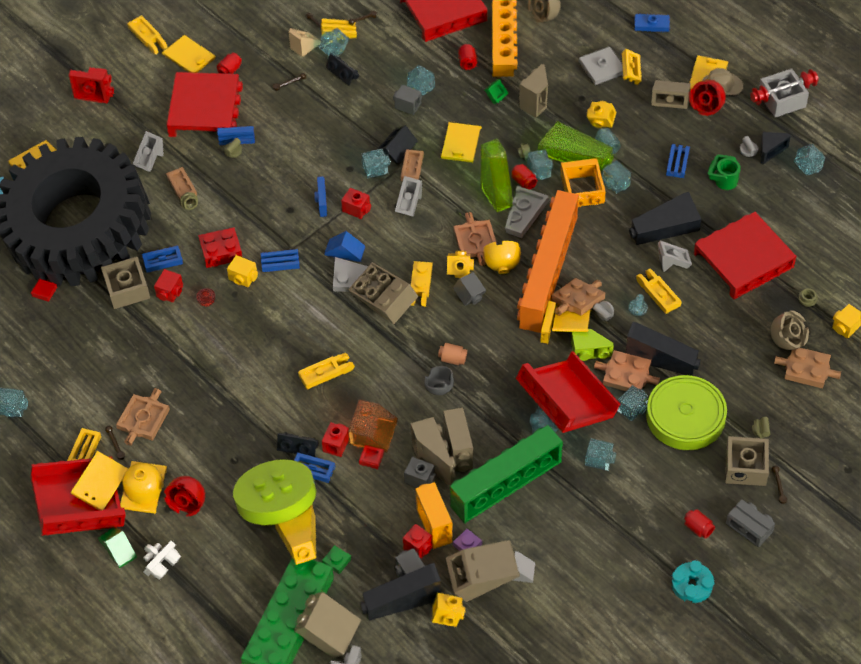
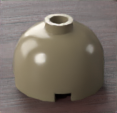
M528 0L529 12L532 11L534 15L532 18L536 22L551 21L560 12V0Z
M788 311L778 315L773 320L770 328L774 343L785 350L798 349L804 346L809 339L808 327L805 328L803 323L805 322L804 317L796 311Z

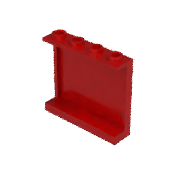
M400 0L401 3H406L421 27L422 38L425 42L487 21V8L482 0Z
M176 72L167 121L169 137H176L177 130L218 131V128L237 127V122L235 121V118L239 117L237 105L241 103L239 92H242L243 83L239 81V74Z
M756 212L747 214L736 222L729 223L725 228L714 231L706 238L699 239L695 243L694 256L701 254L729 285V295L733 300L794 268L796 255Z
M571 351L566 361L533 369L529 363L523 364L515 378L562 433L611 419L621 405L574 351Z
M93 458L31 465L30 477L42 536L124 526L126 514L125 509L121 508L117 489L104 510H98L71 494V491Z

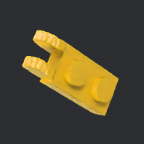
M143 16L127 23L128 28L153 54L158 53V49L154 45L155 42L162 49L167 48L166 42Z
M414 261L411 287L418 296H422L421 306L426 307L433 263Z
M648 269L645 271L646 276L650 280L649 282L642 274L636 275L637 282L665 314L681 306V300L653 270Z
M343 353L300 370L298 376L308 390L352 371L355 366L353 362H347L350 357L348 354Z

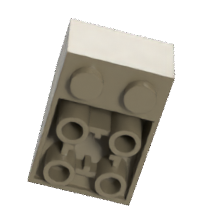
M373 262L348 289L350 293L392 324H395L418 298V295L409 283Z
M434 417L411 423V443L416 458L435 465L437 477L450 487L453 483V478H456L454 471L456 466L453 456H449L447 452L449 447L446 439L443 440L441 437L443 435L441 425L439 423L436 424Z
M510 540L463 549L446 557L453 591L457 596L462 597L465 602L520 577Z

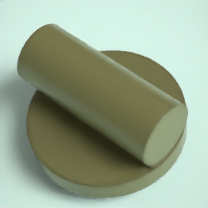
M235 138L224 147V152L228 157H238L242 153L240 139Z
M762 417L760 420L756 419L754 420V425H752L754 435L759 436L761 439L770 436L768 417Z

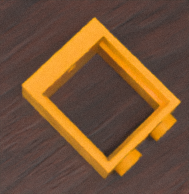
M597 158L561 163V178L565 192L572 193L569 179L589 176L594 178L597 191L575 193L579 194L578 207L605 203L606 191Z
M435 482L423 484L415 488L416 510L424 529L432 535L433 549L452 543V521Z

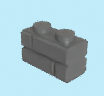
M741 500L728 513L726 520L728 526L757 547H760L773 533L775 527L773 519L768 514L763 515L753 503H747L744 500Z

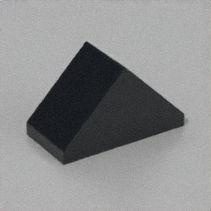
M763 132L760 163L762 165L787 149L791 135L788 133Z

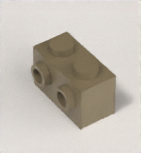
M655 80L652 90V106L687 109L691 83Z

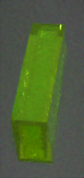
M559 121L553 125L538 144V156L561 162L597 158L599 168L602 171L607 165L612 163L614 158L612 155L613 147Z
M498 138L481 144V189L496 212L513 206L506 150Z

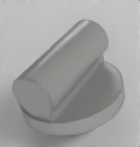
M748 136L742 139L743 143L740 145L741 154L747 157L756 155L758 146Z
M607 301L600 302L599 304L596 303L593 306V309L602 320L608 321L614 315V308Z

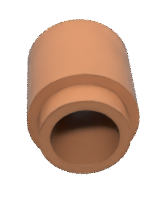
M445 343L444 346H440L438 357H441L442 362L458 366L459 364L464 365L468 350L463 349L462 346Z

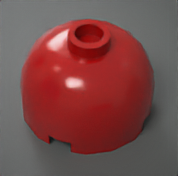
M706 79L697 82L689 93V101L692 108L700 112L699 114L709 116L717 113L724 106L726 93L720 83L715 80Z
M183 475L173 479L164 490L166 504L178 514L181 510L188 513L186 516H194L200 511L205 502L204 487L197 479Z

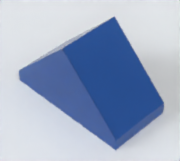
M345 231L329 239L324 254L325 256L361 262L365 245Z

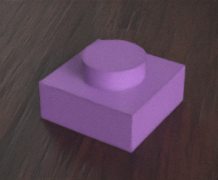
M468 529L453 541V546L459 551L482 545V540Z

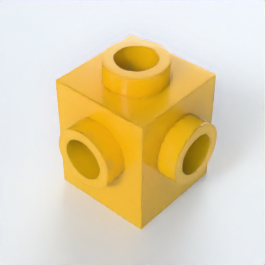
M605 101L592 102L587 110V118L592 126L596 128H612L617 112L612 103Z
M455 251V254L448 253L447 275H455V278H462L469 275L470 270H474V259H470V254H467V251ZM461 262V263H463L464 265H463V266H459L458 263Z
M438 593L432 606V622L457 627L459 620L463 619L465 614V607L462 606V597Z

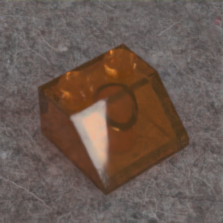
M359 399L348 430L349 445L363 448L365 445L384 449V452L387 453L398 418L378 403Z

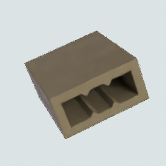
M463 408L443 411L444 436L448 443L449 456H453L456 467L454 471L465 472L473 469V445Z
M323 592L311 595L305 603L306 608L304 612L299 615L296 621L297 626L294 631L330 657L337 658L343 656L361 619Z

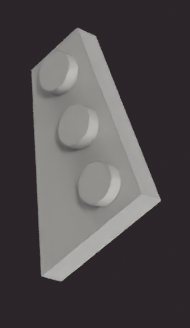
M517 186L516 195L512 202L513 206L505 226L506 233L522 238L549 202V196Z
M335 257L333 291L349 292L348 289L368 266Z

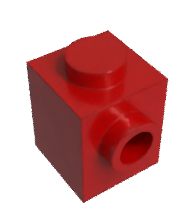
M351 187L341 200L342 212L362 219L371 209L370 195Z
M164 269L154 285L156 297L162 301L173 303L182 292L183 282L180 274Z
M330 422L322 439L323 452L342 457L350 439L349 428L343 424Z
M417 524L403 537V550L409 551L414 548L420 559L432 549V535Z

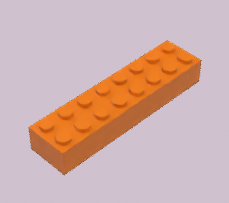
M557 190L556 196L551 198V211H547L545 219L547 223L542 226L541 230L542 239H538L536 246L538 252L533 254V267L529 268L527 273V279L529 280L528 283L523 285L522 294L524 295L523 298H519L517 309H519L517 320L520 321V329L541 333L548 302L552 301V294L555 292L577 221L579 194Z

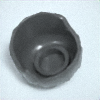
M446 366L431 368L429 376H425L424 380L426 390L433 395L448 393L454 386L452 370Z

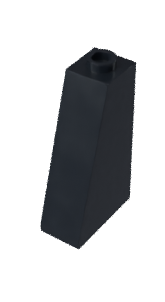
M685 192L633 219L631 228H629V234L631 239L635 240L636 245L697 232L700 231L701 217L690 193Z
M632 322L627 336L625 353L651 360L650 366L683 375L693 376L694 370L699 369L701 359H698V350L637 322Z
M435 563L362 593L363 601L360 602L362 613H367L370 621L434 603L437 594L441 593V580Z

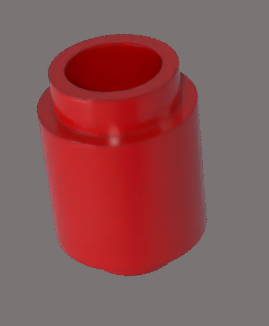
M469 44L462 45L458 51L460 66L465 70H471L477 66L475 49Z
M236 53L227 54L217 65V72L219 74H233L240 67L241 58Z
M524 164L516 165L512 169L511 178L521 187L531 190L536 186L538 182L536 175Z
M698 509L690 510L684 517V520H686L684 525L697 536L704 539L708 538L715 529L713 521Z

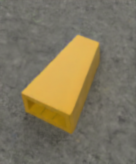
M312 505L298 517L287 522L275 524L276 530L296 565L316 558V517Z

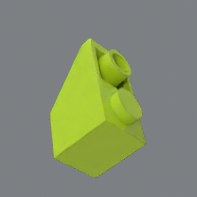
M589 329L588 332H572V350L582 361L612 357L613 342L592 329Z

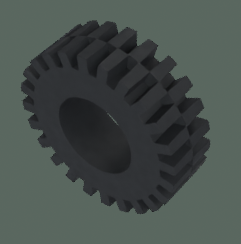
M75 137L73 148L69 147L65 138L56 140L57 150L53 152L50 151L47 144L39 146L38 148L42 154L41 157L35 159L30 153L25 154L22 158L26 168L22 169L14 164L9 169L13 181L2 179L0 182V188L3 194H0V236L16 264H19L27 275L32 272L36 280H45L48 277L50 282L55 283L57 286H61L64 276L71 286L80 285V274H85L90 283L98 281L97 269L113 264L112 261L115 258L119 261L131 259L126 247L136 251L140 249L142 243L139 235L147 236L149 227L146 220H151L148 196L135 166L131 164L128 156L124 152L119 154L117 147L109 143L105 148L102 141L96 138L92 139L88 147L84 137ZM78 195H92L100 198L94 212L87 219L76 225L64 228L45 225L51 211L68 198Z

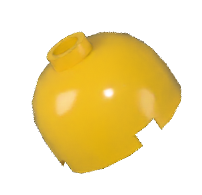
M502 241V245H496V242H492L483 248L485 263L490 269L498 271L499 274H507L519 264L521 249L517 242Z
M150 463L134 464L125 472L122 481L125 495L129 500L139 502V504H147L156 500L164 487L161 473Z

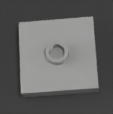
M610 47L579 58V63L595 85L623 75L622 63Z

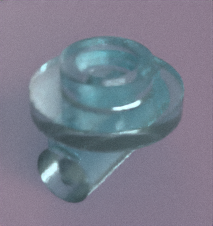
M638 294L636 299L629 303L628 309L632 315L642 316L647 312L648 306L643 301L644 296Z

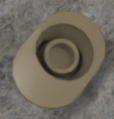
M716 68L703 78V80L711 79L720 83L726 95H737L743 90L742 80L723 68Z

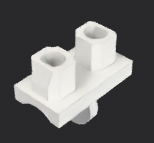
M170 541L160 553L158 551L162 546L159 543L154 547L148 544L145 547L147 554L144 556V559L147 562L151 558L153 560L146 566L144 573L147 576L152 574L160 580L168 571L161 562L165 559L173 566L181 557L174 549L176 544Z

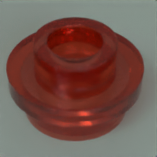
M209 288L201 289L196 295L197 301L202 306H210L215 300V292Z

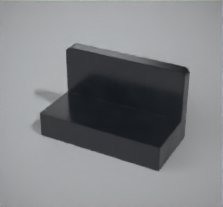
M404 125L395 128L376 152L379 156L388 154L395 164H399L405 157L406 149L411 150L418 140L407 126Z

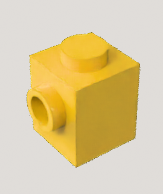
M237 255L227 268L228 279L237 285L249 287L258 276L256 263Z
M850 304L842 311L838 310L833 317L832 329L848 339L861 326V311Z

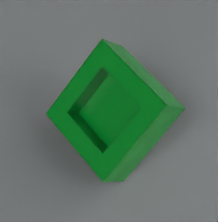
M500 79L495 80L485 89L493 104H497L509 94Z
M333 546L322 560V563L332 566L333 571L340 574L350 562L351 555Z

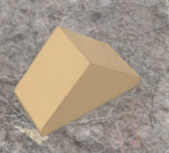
M291 28L289 30L290 48L302 57L321 43V40L310 32Z

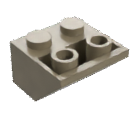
M543 64L537 69L535 68L519 85V108L535 118L547 108L548 81L545 65Z

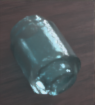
M602 128L597 132L595 140L606 153L612 155L620 149V141L609 128Z

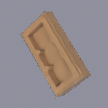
M406 149L401 181H403L404 176L419 180L424 151Z
M183 167L166 173V177L179 200L187 192H193L197 196V191Z

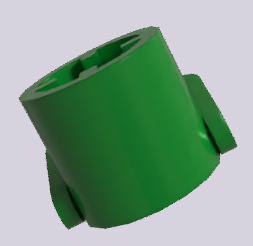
M718 154L709 166V179L715 180L719 188L731 190L738 185L741 166L734 156Z

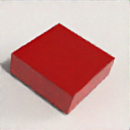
M39 279L31 295L32 297L49 302L57 289V285Z
M365 445L359 459V465L378 469L384 455V449Z

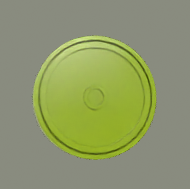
M680 375L660 382L652 390L648 399L646 418L651 432L664 444L681 450H696L712 444L721 435L725 426L727 405L722 393L712 383L696 376Z
M274 460L257 465L244 473L234 486L233 497L238 513L243 519L258 525H274L287 522L304 513L314 502L316 486L312 472L304 464L293 460Z

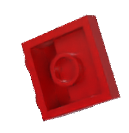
M90 67L88 72L70 71L69 79L74 99L108 104L110 97H113L114 87L110 86L112 77L107 73V69Z
M235 227L198 235L206 268L231 263L236 255L242 257Z

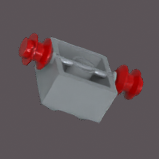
M789 69L760 79L759 90L753 88L750 97L752 102L760 105L762 100L773 116L778 117L805 108L809 95L807 89L810 87V84L816 86L819 78L812 69L808 70V74L804 71L801 72L800 78H798L793 69Z

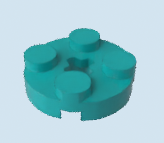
M699 561L680 565L672 576V589L676 596L684 601H692V603L706 600L714 586V578L711 571ZM689 579H695L697 581V585H689Z

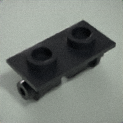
M332 53L329 54L326 68L348 86H350L351 80L359 78L358 71L354 70L351 66L348 67V64L340 56H335Z
M287 432L277 434L278 451L293 454L301 453L316 457V448L319 446V440H316L315 437H299V435L288 434Z

